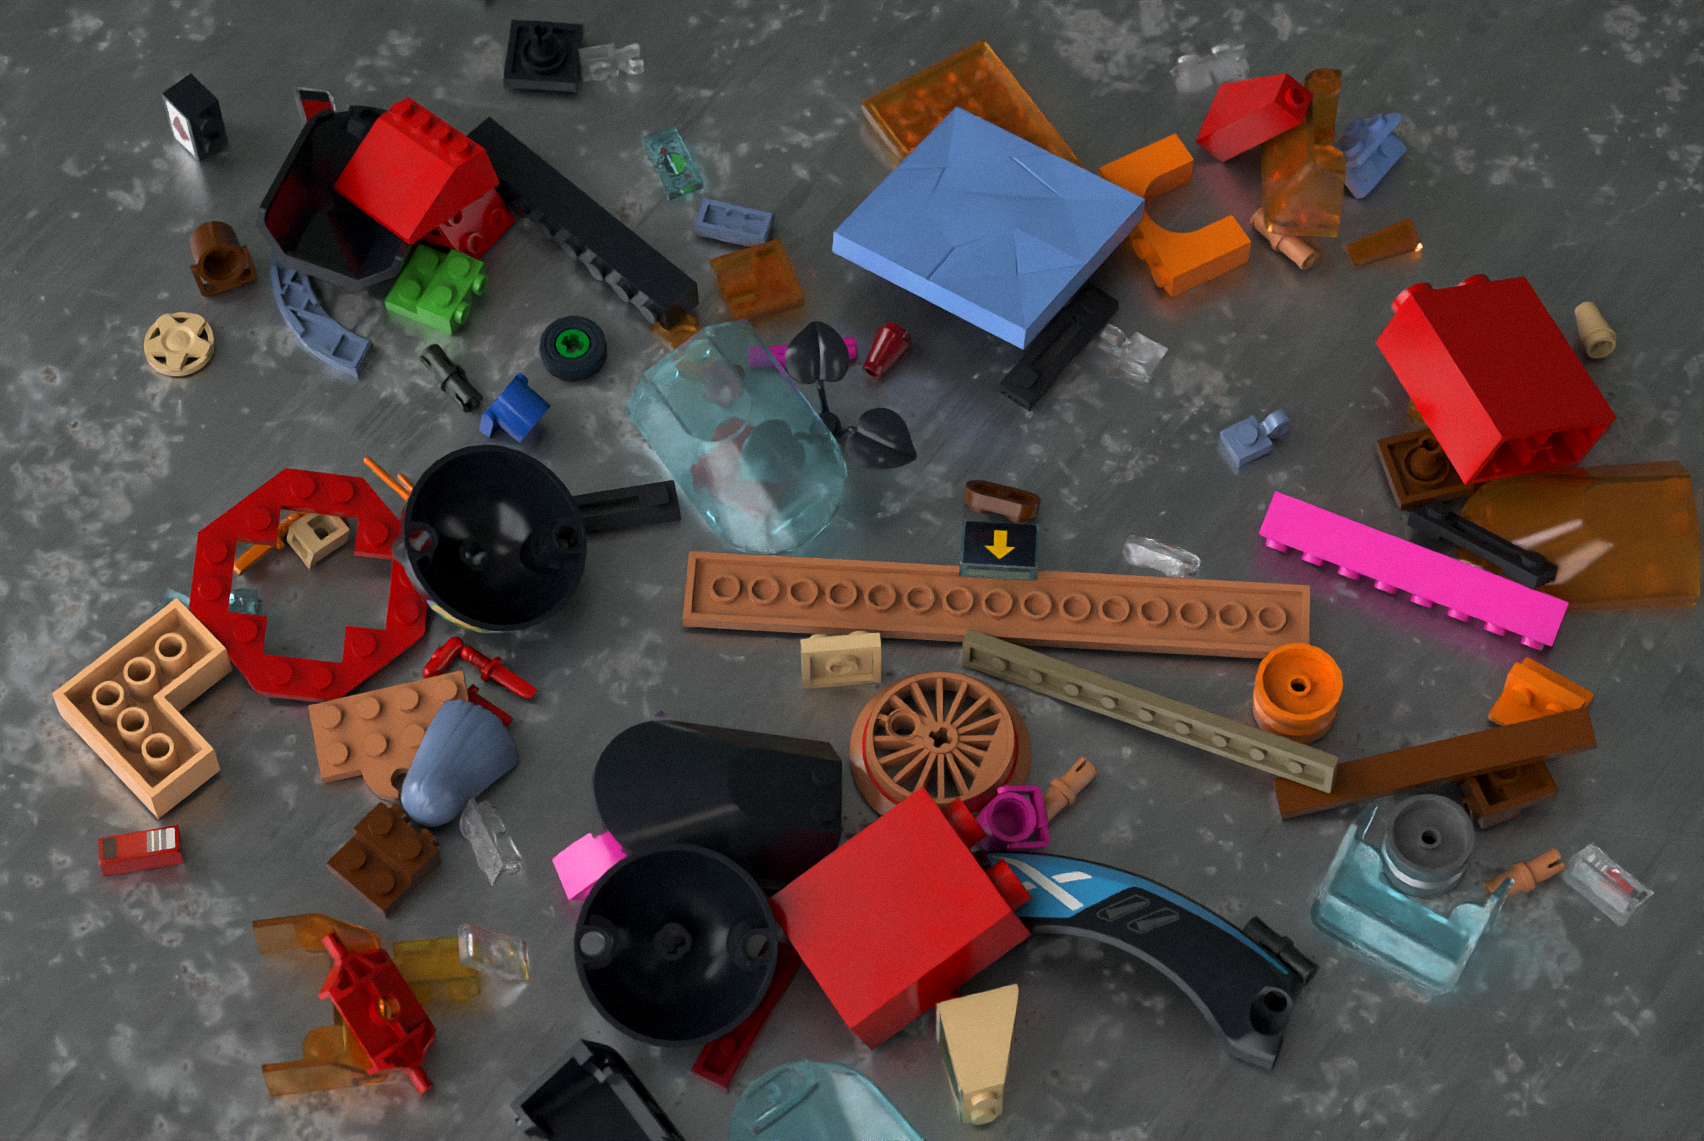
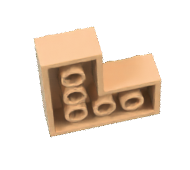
M178 598L170 602L52 693L58 711L65 721L158 819L220 771L214 748L179 712L230 673L232 667L226 648Z

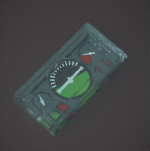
M675 125L641 137L642 146L669 200L703 188V180Z

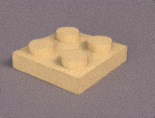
M855 631L849 635L842 636L817 634L810 638L801 639L803 689L881 683L880 632Z

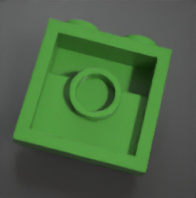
M419 244L386 297V309L452 336L458 325H463L468 319L471 304L477 295L481 296L487 287L489 277L486 275L485 262L453 249L446 255Z

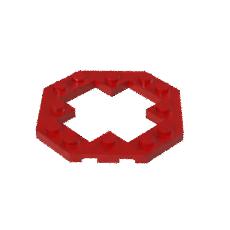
M285 468L198 532L188 610L226 648L231 664L237 667L258 696L317 703L349 696L353 690L366 680L369 681L404 651L408 648L411 649L423 640L427 605L411 585L403 565L392 554V543L397 535H399L400 521L363 477ZM280 510L358 519L354 556L393 560L385 630L346 626L342 663L263 654L268 616L228 612L237 542L276 546Z

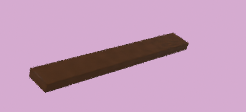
M1584 707L1339 763L1336 783L1330 794L1284 777L1273 778L1280 815L1282 820L1592 750L1597 748V743L1588 708Z

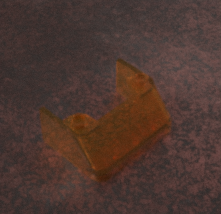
M321 913L252 920L253 931L261 954L300 949L310 954L329 953L320 939L334 930L337 931L336 933L348 952L353 949L356 952L383 949L381 940L374 931ZM329 953L330 970H331V968H332L333 966H335V964L333 963L335 960L333 959V957H332L331 954ZM379 999V1012L383 1017L389 1019L387 1002ZM334 1003V1025L317 1027L306 1035L303 1041V1060L262 1065V1074L270 1097L375 1085L383 1082L390 1073L368 1075L366 1070L373 1066Z

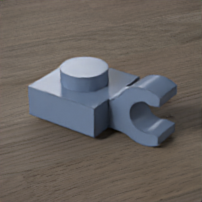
M1283 408L1268 415L1260 424L1255 416L1252 415L1221 430L1220 439L1237 466L1241 467L1272 452L1271 440L1280 438L1290 432L1286 425L1290 423V419Z

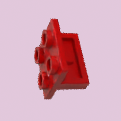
M492 188L424 236V239L430 245L450 247L455 251L479 260L513 224L515 217L495 188Z

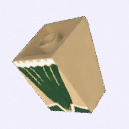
M1017 984L937 1003L936 1038L961 1124L972 1122L974 1125H982L993 1121L996 1116L1002 1115L1017 1024L1019 999Z

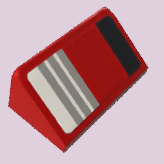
M179 825L99 838V866L103 876L183 863Z

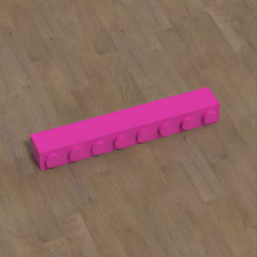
M1277 491L1274 492L1259 531V535L1267 538L1265 545L1284 553H1287L1289 546L1303 551L1301 559L1323 567L1325 560L1340 565L1337 572L1357 581L1360 580L1362 574L1376 579L1374 587L1396 595L1398 588L1413 593L1410 601L1431 609L1434 602L1449 607L1447 615L1469 623L1471 616L1486 621L1483 629L1506 637L1508 630L1523 635L1520 643L1543 651L1545 644L1554 647L1570 603L1532 590L1514 581Z

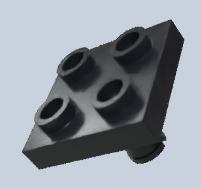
M512 20L503 75L504 87L576 92L584 39V25Z

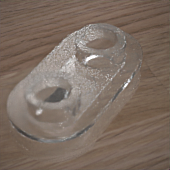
M1128 535L1122 551L1131 565L1143 569L1151 567L1164 572L1166 577L1193 578L1196 576L1200 564V558L1194 553L1145 535Z

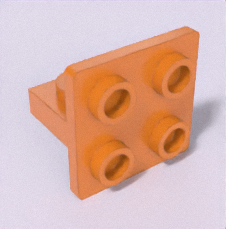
M1526 657L1521 664L1516 661L1509 671L1504 690L1489 712L1488 718L1500 726H1505L1584 707L1588 708L1594 694L1533 659Z

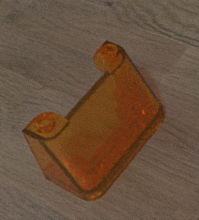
M1321 68L1309 72L1300 83L1314 94L1302 123L1260 144L1263 224L1269 232L1277 235L1338 237L1346 178V159L1339 149L1330 145L1335 140V122L1342 76L1341 69Z

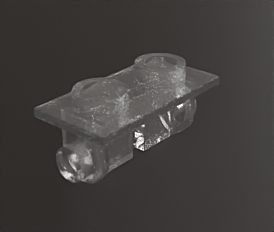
M1228 42L1212 48V54L1199 57L1198 52L1184 55L1177 59L1178 64L1171 69L1169 74L1171 76L1179 73L1180 77L1176 78V86L1179 92L1186 91L1187 94L1211 87L1213 84L1209 75L1210 72H1214L1218 84L1242 78L1243 73L1249 71L1246 59H1239L1238 56L1245 48V45L1233 47L1232 43Z
M470 798L459 819L460 830L464 838L469 840L476 854L479 868L486 873L493 886L496 885L502 872L507 871L508 875H514L521 871L523 858L511 837L499 840L496 838L497 836L505 835L507 832L496 806L490 805L488 801L476 804L474 798Z

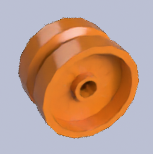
M1306 643L1284 644L1271 650L1260 662L1256 674L1255 688L1252 696L1253 717L1261 730L1277 736H1284L1301 744H1309L1322 738L1334 725L1343 690L1342 673L1334 658L1321 648Z

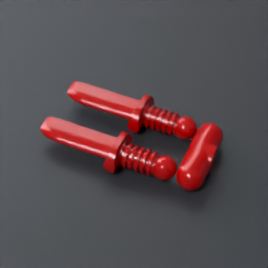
M457 636L451 637L442 647L437 648L432 654L431 660L422 670L424 679L443 675L442 673L461 653L463 660L469 661V664L482 672L480 679L487 683L492 678L523 698H532L538 692L535 687L503 667L504 660L496 656L491 660L479 651H475L471 646L464 647L463 640ZM474 684L467 689L470 702L474 703V705L482 706L484 709L491 711L492 714H496L502 720L504 726H508L514 720L510 715L477 694L479 688Z

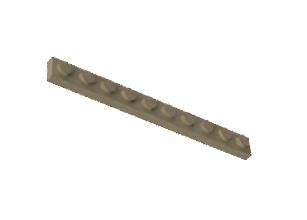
M969 629L963 638V666L1329 794L1336 783L1340 757L1329 754L1324 750L1303 745L1284 736H1277L1254 728L1249 724L1228 719L1211 711L1179 702L1171 697L1153 693L1137 685L1107 677L1099 672L1078 667L1064 660L1055 659L1032 651L1027 647L995 638L989 634Z

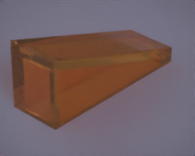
M1410 217L1352 242L1346 245V248L1354 266L1358 267L1421 250L1423 246Z

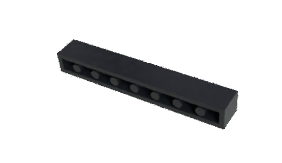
M490 116L466 135L485 148L500 182L494 188L499 196L510 203L514 212L521 218L527 217L535 223L537 229L547 239L553 238L557 241L571 259H579L583 262L597 280H605L610 284L623 301H631L640 309L642 315L650 323H658L668 331L699 304L697 283Z

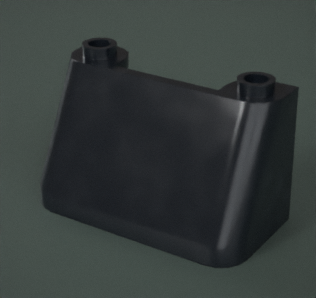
M580 1039L510 1104V1107L518 1116L515 1119L516 1124L527 1136L533 1137L536 1135L548 1141H686L625 1059L612 1047Z

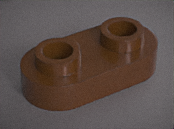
M984 480L968 481L963 496L964 502L975 512L983 514L995 512L1006 515L1009 520L1019 523H1025L1029 519L1037 517L1041 502L1040 497L1032 492Z

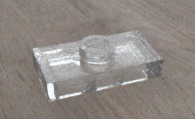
M469 922L458 927L460 965L519 984L529 979L526 941Z

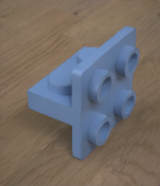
M1397 112L1388 115L1380 113L1369 119L1362 120L1357 118L1351 121L1343 129L1344 135L1341 139L1328 146L1322 152L1323 159L1315 166V169L1319 174L1335 171L1356 199L1365 197L1407 150L1393 131L1403 118Z

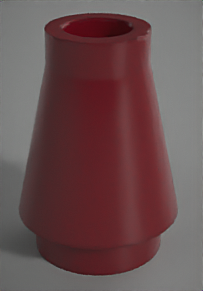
M886 322L883 327H878L862 370L870 377L881 380L884 374L910 348L908 343L911 335L905 329L892 322Z

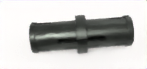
M432 344L423 350L420 361L437 379L439 388L444 392L447 391L465 413L475 410L481 404L479 401L483 400V396L465 377V370L460 365H455L438 344Z
M1257 916L1244 926L1242 931L1261 944L1290 971L1295 973L1301 980L1302 986L1307 985L1315 977L1319 970V965L1295 948L1290 938L1280 936Z

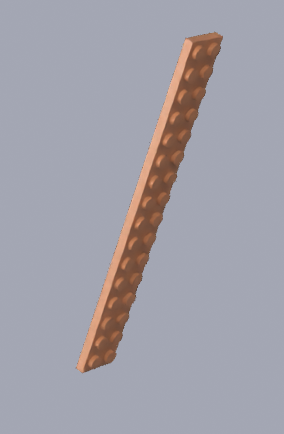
M689 551L683 627L849 635L855 631H867L869 633L880 632V638L963 642L967 631L972 629L983 634L992 635L1006 642L1023 646L1264 659L1271 650L1284 644H1309L1310 585Z

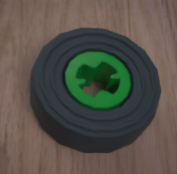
M567 316L559 318L547 326L541 335L539 352L544 367L551 375L562 380L579 381L591 377L600 370L606 359L607 342L603 331L594 321L581 316ZM571 344H578L580 351L576 348L575 353L567 352V346L572 348Z

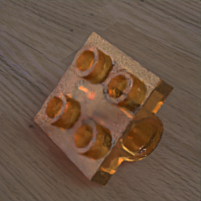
M780 238L710 259V269L734 327L805 306V297Z

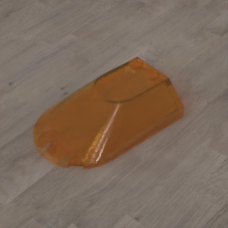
M1678 460L1552 469L1492 480L1480 487L1468 499L1459 516L1527 551L1533 550L1547 557V561L1558 566L1555 581H1551L1549 584L1546 583L1544 586L1541 585L1536 590L1569 602L1568 611L1686 607L1697 604L1700 595L1701 540L1691 477ZM1455 544L1458 561L1516 582L1502 574L1503 568Z

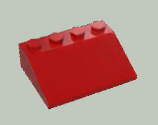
M407 97L393 104L390 110L378 117L333 187L337 193L411 246L500 182L485 148Z

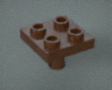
M1430 428L1377 440L1376 450L1399 512L1419 508L1431 502L1440 503L1473 495L1474 485L1464 484Z

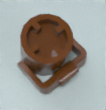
M220 221L205 222L198 226L191 234L189 245L195 264L190 265V268L203 297L223 293L257 278V271L247 245H240L238 237L230 225ZM245 259H246L247 264H248V266H249V267L246 268V269H244V268H245V264H246V263H245ZM201 277H202V279H203L204 281H206V282H208V283L203 284V282H202V280H201Z

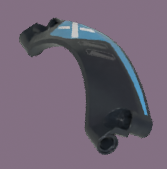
M983 850L973 852L985 870L1004 858L1031 895L1032 899L1015 911L1030 934L1058 933L1077 935L1114 945L1136 955L1161 971L1190 997L1212 1027L1226 1054L1272 1071L1284 1041L1282 1034L1288 1025L1293 1008L1302 992V984L1295 973L1290 971L1280 960L1240 928L1201 903L1164 884L1107 864L1039 852ZM1273 991L1282 993L1286 998L1277 996Z

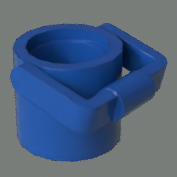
M517 373L509 385L483 413L479 431L491 438L501 427L520 443L551 405L528 386V379L524 374Z

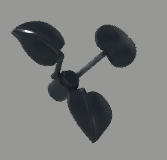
M813 321L790 342L785 353V366L789 375L798 383L804 385L817 383L822 413L815 416L812 420L811 433L796 432L792 434L789 425L781 419H770L757 425L749 433L742 447L740 475L745 481L753 480L768 483H780L792 479L802 470L806 457L804 447L797 441L799 439L807 440L809 443L816 441L821 448L832 450L839 447L847 439L848 435L853 434L846 444L848 456L857 465L874 470L893 469L907 465L917 459V453L906 423L893 410L887 408L868 410L860 416L858 427L849 426L846 429H843L839 418L835 414L830 413L824 381L838 382L845 377L849 367V353L845 342L835 329L824 322Z

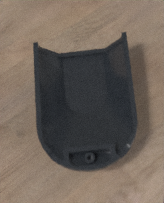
M350 105L348 111L336 113L331 109H327L314 115L303 127L264 197L255 222L256 227L284 267L352 291H358L398 276L412 245L410 246L341 196L333 187L378 117L388 110L360 105Z
M648 721L634 725L621 732L604 749L598 758L592 775V803L602 829L610 832L613 838L623 847L621 851L627 856L639 850L662 844L681 843L698 845L717 851L735 861L751 875L759 887L781 890L838 849L842 826V760L830 742L681 721Z

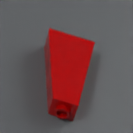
M1288 73L1224 83L1220 85L1195 142L1218 160L1224 162L1301 124L1314 94Z

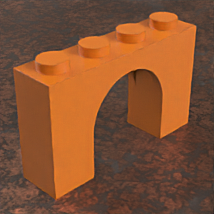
M1176 133L1098 169L1099 177L1145 199L1143 218L1128 235L1132 239L1136 255L1141 260L1145 259L1151 267V274L1155 283L1159 287H1164L1171 298L1247 263L1251 241L1232 214L1199 230L1177 233L1159 227L1146 213V206L1155 197L1192 180L1194 159Z

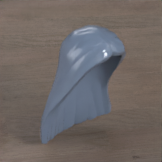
M445 701L429 725L403 783L401 793L403 810L413 822L426 827L441 826L450 822L473 799L519 764L516 742L511 737L507 727L503 725L502 720L496 714H492L491 711L484 709L480 705H474L470 701Z

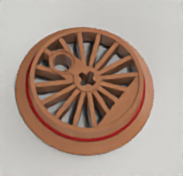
M934 671L914 674L895 681L878 692L866 704L852 730L849 745V761L854 782L861 796L880 816H883L913 794L902 788V786L924 767L914 792L921 787L926 789L933 771L937 770V798L933 799L941 809L957 798H945V770H948L960 795L958 797L961 798L976 819L978 813L998 795L997 789L999 787L1025 785L1031 764V745L1022 717L1014 705L1001 692L984 681L968 675ZM935 690L936 721L922 694L923 691ZM943 690L957 691L958 693L944 722ZM912 695L921 715L913 711L902 700ZM967 695L977 699V701L957 719ZM892 708L894 711L889 716H886L885 714ZM987 708L994 714L972 723ZM877 727L886 730V736H875ZM906 729L912 733L908 736H899L895 732ZM996 729L994 735H981ZM875 750H889L892 754L877 759ZM910 762L892 779L885 773L886 770ZM973 762L980 764V767L978 768ZM958 767L974 780L970 790H968Z

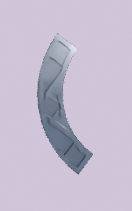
M271 249L270 276L279 310L295 336L324 362L358 378L373 350L372 341L353 333L334 318H330L321 307L313 291L309 275H303L296 270L284 267Z

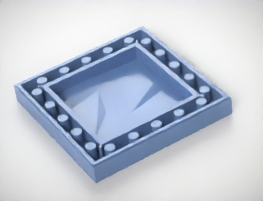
M956 106L899 164L896 170L834 231L832 252L1024 350L1143 218L1145 199Z

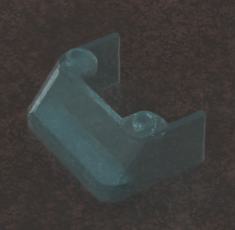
M1371 802L1351 822L1310 911L1311 920L1319 931L1433 994H1446L1459 982L1490 931L1514 880L1507 876L1490 896L1485 906L1475 901L1460 903L1453 910L1448 920L1378 881L1384 870V857L1377 847L1363 840L1378 807Z

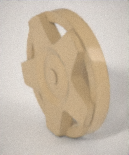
M187 312L166 313L160 316L149 328L144 338V352L148 362L155 370L169 376H185L200 370L209 362L215 349V338L210 325L202 316ZM203 330L208 336V342L199 338ZM154 357H166L167 365L158 362ZM189 357L198 358L196 361L185 365Z

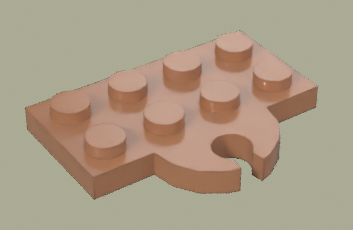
M463 671L308 705L322 781L328 783L363 775L368 788L379 798L392 803H401V795L393 786L394 781L399 775L408 773L423 737L440 707L448 700L470 701Z

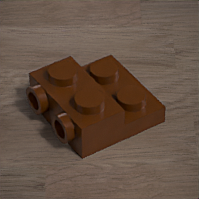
M1544 760L1450 782L1454 788L1461 787L1466 797L1462 799L1463 809L1472 821H1478L1481 829L1518 817L1520 809L1557 797L1559 791Z
M380 802L353 828L354 836L326 864L330 872L386 918L441 864V858L437 848L440 844L430 831L422 828L417 832L408 824L411 819L401 807L393 804L388 808L384 803Z

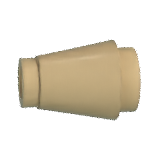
M1585 302L1580 304L1574 313L1581 350L1591 358H1602L1609 355L1616 347L1617 335L1601 314L1595 303Z

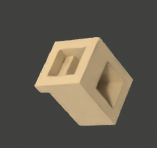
M307 513L289 525L286 541L310 570L316 565V562L347 543L350 525L346 517ZM316 534H322L325 538L320 540Z

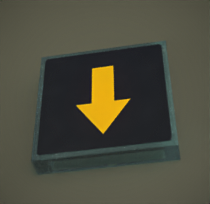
M963 520L959 576L1037 580L1040 524Z

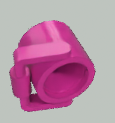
M1036 785L999 787L997 789L998 795L976 817V820L987 834V837L979 842V844L987 851H1039L1050 844L1048 830L1050 827L1046 805L1043 802L1042 791ZM1022 795H1029L1030 802ZM1034 830L1037 841L1024 842Z

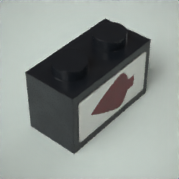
M191 73L162 93L172 136L198 162H201L209 155L216 154L228 142L218 99Z

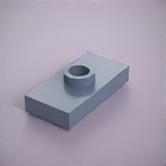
M703 197L693 231L694 235L765 250L775 222V213Z

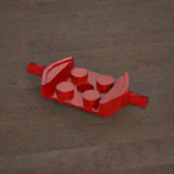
M332 931L320 939L335 960L333 962L335 966L331 968L318 994L321 1000L327 997L331 998L373 1064V1066L366 1070L368 1075L399 1072L402 1070L403 1073H407L418 1094L425 1092L434 1084L420 1063L425 1060L423 1056L435 1039V1026L386 949H373L356 952L353 949L348 952L336 933L337 931ZM379 999L385 1000L390 1005L391 1016L389 1019L383 1017L379 1012Z

